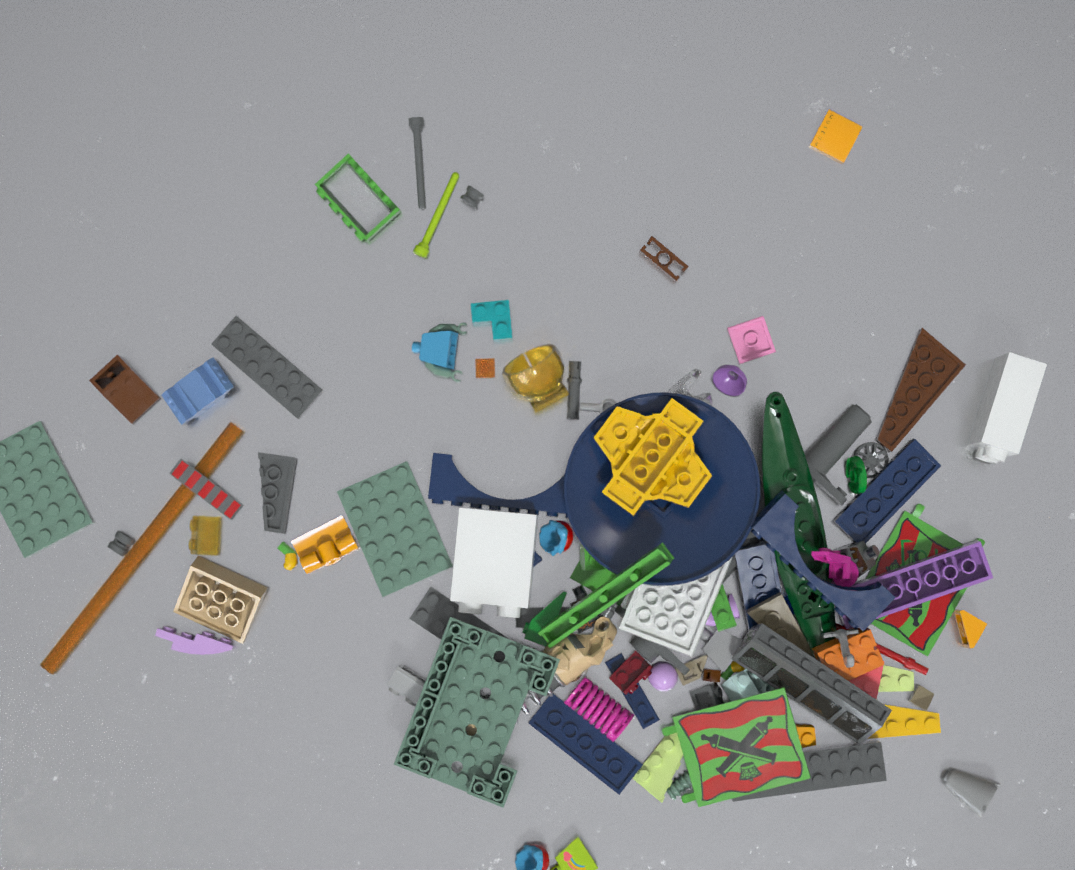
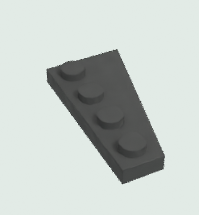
M258 452L262 484L261 496H263L264 531L285 534L297 458Z

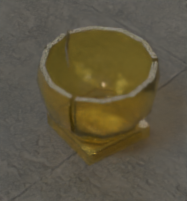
M541 345L526 351L525 353L532 367L529 366L522 353L503 368L502 375L507 386L513 393L526 398L535 413L570 395L562 383L564 362L560 351L555 345Z

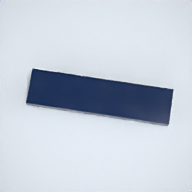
M619 653L605 662L611 674L625 661L622 653ZM638 682L637 685L639 687L632 694L628 692L626 695L623 693L640 725L645 729L660 719Z

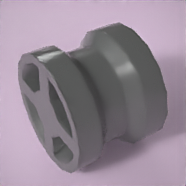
M468 185L466 188L467 192L460 199L476 209L478 201L484 195Z

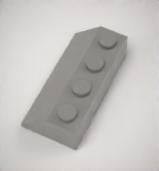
M399 665L387 686L390 687V692L397 696L399 694L405 696V701L415 706L424 687L425 680Z

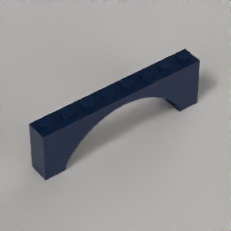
M433 453L428 499L432 500L433 504H443L444 501H449L452 506L462 507L463 503L470 504L471 508L481 509L482 505L489 506V510L501 511V507L508 508V512L520 513V509L528 510L527 514L539 515V511L547 512L546 516L558 517L559 513L566 514L565 518H568L564 499L565 474L553 486L535 496L516 500L501 499L487 495L471 485L456 468L452 461L453 455Z
M781 490L756 516L754 523L751 525L753 528L751 532L759 540L763 537L767 541L765 545L772 552L777 550L781 554L779 558L786 565L791 563L795 567L792 571L800 578L803 576L809 581L806 584L814 591L818 589L822 592L820 597L828 604L832 602L836 606L834 610L840 616L846 615L850 619L848 623L855 630L859 627L864 632L896 597L878 581L872 585L848 587L832 584L812 573L802 560L795 540L794 520L799 506Z

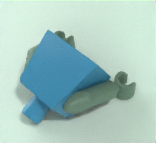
M464 322L458 326L455 324H438L431 328L428 333L422 334L421 342H413L412 352L420 353L419 359L425 362V367L433 374L445 378L451 377L454 381L459 382L461 380L455 379L454 374L456 372L463 373L459 370L452 372L451 369H454L458 334H467L466 331L462 332L460 330V326H467V324Z

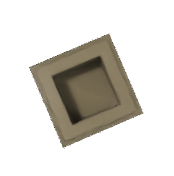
M917 684L908 701L927 711L934 693Z

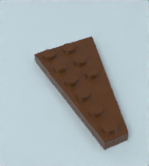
M923 328L919 332L876 439L890 452L897 447L966 366L964 362Z

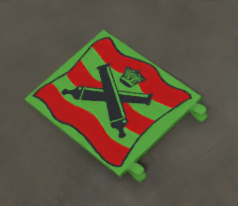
M916 504L912 514L907 511L903 512L877 557L876 565L871 568L865 579L902 566L901 540L913 541L904 543L905 565L913 563L912 555L916 550H923L926 552L927 557L935 555V549L938 550L939 554L964 544L919 519L925 506ZM977 538L976 540L981 541L982 546H984L985 541ZM917 552L914 555L915 561L925 558L923 552ZM967 588L875 619L871 624L928 657Z
M785 687L673 717L675 725L666 726L662 729L664 736L677 733L694 792L683 794L681 797L683 803L697 800L698 807L811 778Z

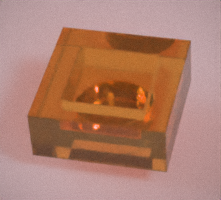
M495 358L475 359L476 378H495Z

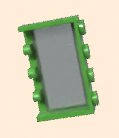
M349 153L315 183L318 188L316 192L322 199L327 197L331 202L329 204L331 209L335 213L339 211L344 216L341 218L348 227L352 225L356 229L354 234L361 241L365 239L369 242L393 218L402 212Z

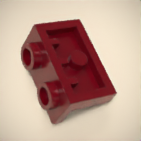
M635 650L611 674L609 679L625 695L628 692L632 694L639 687L637 683L641 679L645 681L652 674L651 669L653 667Z

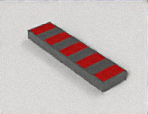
M182 458L169 473L230 520L242 506L239 501Z

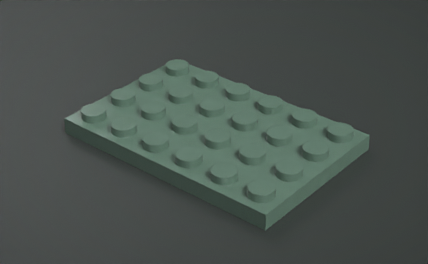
M38 421L0 441V512L24 558L94 523L42 421Z
M408 461L337 491L382 597L453 567Z

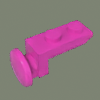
M819 548V551H812L811 555L814 560L829 563V578L833 579L836 585L850 587L856 583L859 570L857 565L851 561V557L841 555L840 551L829 548Z

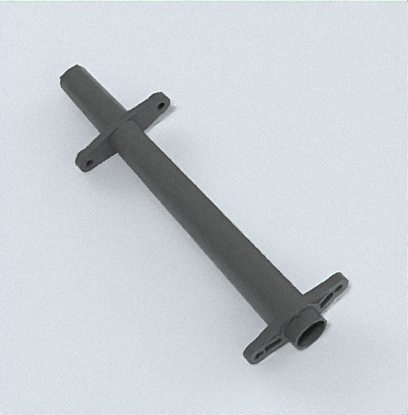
M852 404L804 453L813 483L841 506L847 501L845 497L847 494L840 487L836 489L826 474L872 423L871 416L857 404ZM764 496L759 500L757 515L764 509ZM750 531L741 547L758 544L763 540V537L759 540ZM735 556L731 560L723 583L737 568ZM618 605L614 610L620 617H624L626 610L622 606ZM636 635L629 642L650 663L660 655L676 667L684 676L690 671L672 652L662 645Z

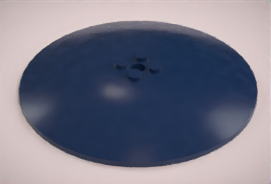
M667 392L648 393L630 397L614 404L598 415L585 428L575 443L568 459L564 480V499L568 518L575 535L585 550L600 565L617 575L663 542L674 559L670 565L643 584L673 586L689 583L711 574L736 554L747 539L752 529L751 525L756 519L760 499V478L757 463L749 443L742 432L726 415L715 407L690 396ZM671 398H673L704 421L692 438L694 452L712 474V477L689 508L663 499L648 500L642 504L633 516L602 493L613 478L611 462L594 440V436L617 406L649 416L660 414Z

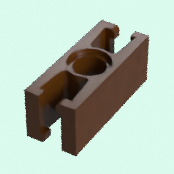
M651 236L647 244L650 245L652 243L659 252L656 256H653L645 250L647 247L644 245L639 253L676 283L680 277L678 275L675 276L668 269L671 263L681 267L683 272L689 266L656 238ZM666 255L669 258V262L661 264L658 257Z

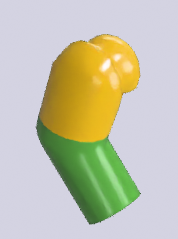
M283 541L277 549L285 555L284 568L292 570L297 564V554Z
M732 661L720 677L728 680L733 673L741 672L745 668Z

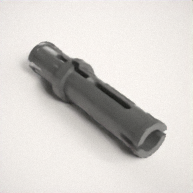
M569 361L567 419H579L580 383H582V379H580L581 361Z

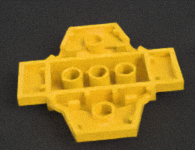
M671 398L660 414L649 416L617 406L594 436V440L611 462L613 478L602 493L633 516L642 504L648 500L663 499L689 508L712 477V474L694 452L692 437L704 421L673 398Z

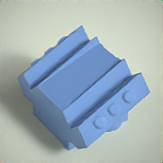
M213 357L183 377L161 396L180 424L183 425L193 418H199L225 399V395L234 386Z

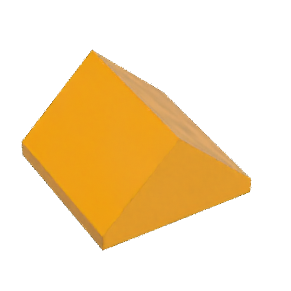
M956 609L954 614L963 647L974 648L987 623L964 610Z

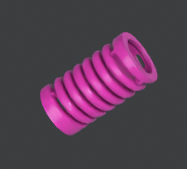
M587 676L582 678L564 701L572 710H576L581 705L577 714L582 715L585 712L583 719L588 720L590 718L589 724L591 725L597 721L594 726L596 729H599L604 724L600 732L602 734L607 732L606 737L612 742L620 736L634 717V714L628 711L627 708L621 709V704L616 703L614 698L610 699L608 693L604 694L603 689L598 690V685H593L592 680Z

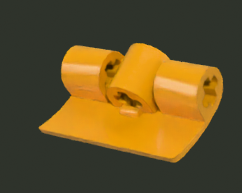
M343 516L291 541L306 574L324 565L330 566L341 559L340 557L358 549V545Z

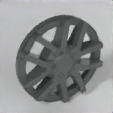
M866 442L860 445L854 452L853 456L863 455L862 461L864 466L868 467L866 470L867 478H875L888 465L889 457L887 451L878 443ZM869 445H873L872 452H869ZM876 446L879 447L881 451L876 453ZM864 447L866 449V454L860 452V450ZM884 453L885 458L879 459L878 456ZM885 461L884 466H882L879 462ZM876 466L881 469L879 472L876 471ZM871 469H872L873 472H874V474H873V475H868L869 472H870Z

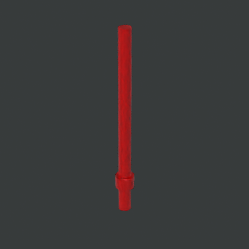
M836 623V631L839 629L849 630ZM876 643L877 646L875 647L879 649L881 654L903 664L909 670L914 669L924 675L927 674L929 668L915 662V659L909 656L907 658Z

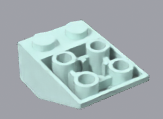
M766 658L767 660H769V661L772 662L773 664L777 665L775 662H773V661L770 660L769 658ZM747 669L730 677L721 685L731 701L776 690Z

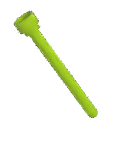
M457 172L452 173L422 241L415 245L413 253L418 256L427 258L430 252L428 250L429 242L459 178Z

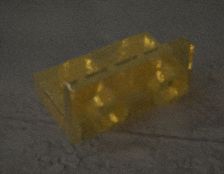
M192 517L189 525L192 533L188 544L191 554L219 556L221 517Z

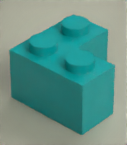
M509 300L471 303L473 325L492 323L494 342L513 340Z

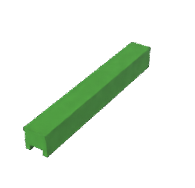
M662 542L544 625L538 634L543 636L549 648L553 647L670 565L674 559L673 555Z

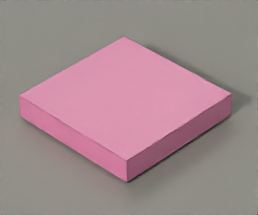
M764 316L727 328L739 364L776 352Z

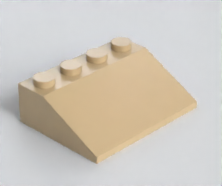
M197 556L190 566L173 612L243 644L268 588Z

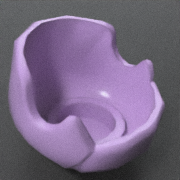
M662 661L653 664L652 674L648 677L650 684L658 691L673 689L678 682V674L674 666Z

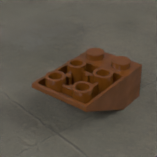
M118 354L89 380L131 424L160 398Z

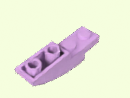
M163 626V629L157 628L155 634L157 637L172 641L171 649L183 653L216 654L235 648V645L231 644L232 640L223 637L220 640L213 638L214 634L202 631V634L196 633L195 639H192L193 635L182 632L180 635L174 633L175 629Z

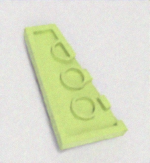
M886 665L883 666L878 692L914 691V672Z

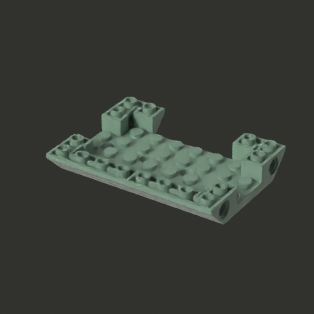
M450 617L393 765L426 778H432L467 792L469 795L504 808L518 770L501 763L528 691L531 690L547 696L560 659ZM497 651H502L505 654L503 662L495 661L494 654ZM482 688L490 689L491 696L488 699H483L480 696ZM469 724H473L477 728L474 736H470L466 732V727ZM455 761L462 763L463 769L461 772L453 771L452 764Z

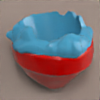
M549 520V523L540 529V546L552 556L565 552L573 542L572 528L565 521Z
M524 845L523 849L516 854L515 864L517 870H547L549 867V855L542 845Z

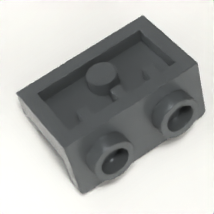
M717 682L690 691L696 711L724 703L722 698L723 692Z

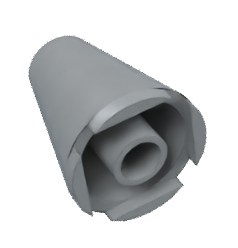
M957 769L949 770L944 778V781H946L945 786L981 818L1000 785L997 781Z

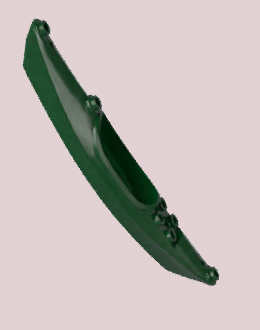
M777 391L772 392L766 398L763 418L762 469L764 508L781 490L799 506L795 513L794 533L800 556L812 573L832 583V579L829 578V563L814 560L811 555L812 551H819V548L828 547L821 510L809 466L787 403L781 393ZM775 550L776 564L786 593L813 652L812 648L836 638L820 637L821 633L836 631L834 604L832 602L829 604L820 597L822 592L818 589L814 591L806 584L809 580L804 576L800 578L792 570L795 567L791 563L786 565L779 558L781 554Z

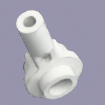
M605 399L600 404L580 402V410L600 411L602 413L616 404L613 399Z

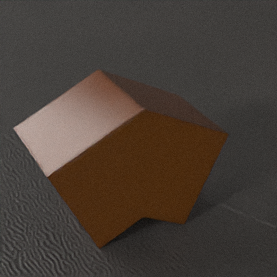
M704 669L703 681L720 682L721 670Z

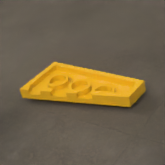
M885 705L892 711L883 726L868 739L941 733L939 713Z

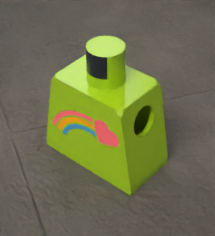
M577 835L555 855L558 864L549 870H596L598 866Z

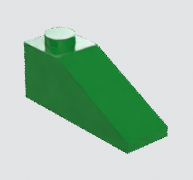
M563 590L531 619L530 623L526 622L522 631L525 634L524 639L546 647V640L538 632L544 625L559 615L567 591Z

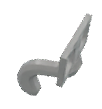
M839 629L835 632L821 633L820 637H836L839 639L844 664L847 668L854 667L855 659L850 654L847 635L856 634L858 630Z

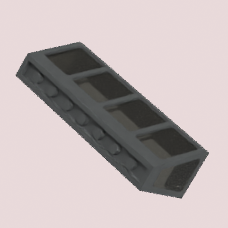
M762 623L749 629L731 658L775 689L785 687L787 697L858 744L863 743L879 730L892 711Z

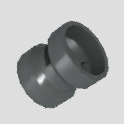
M118 530L115 534V539L110 541L107 547L124 557L127 552L126 548L134 540Z

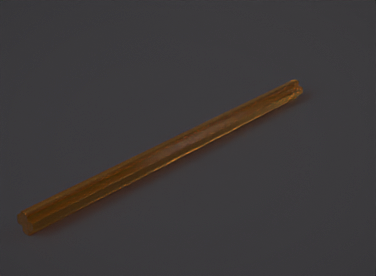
M230 422L194 468L208 478L244 431ZM183 484L180 485L40 664L42 668L52 675L58 670L195 495L193 491Z

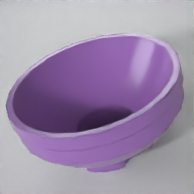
M722 365L714 372L713 383L722 393L737 396L744 392L747 386V378L739 367L735 365ZM729 371L737 373L738 377L731 376Z

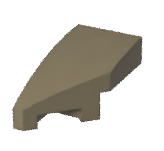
M707 654L685 663L684 665L690 669L685 676L675 668L683 686L701 678L708 658Z

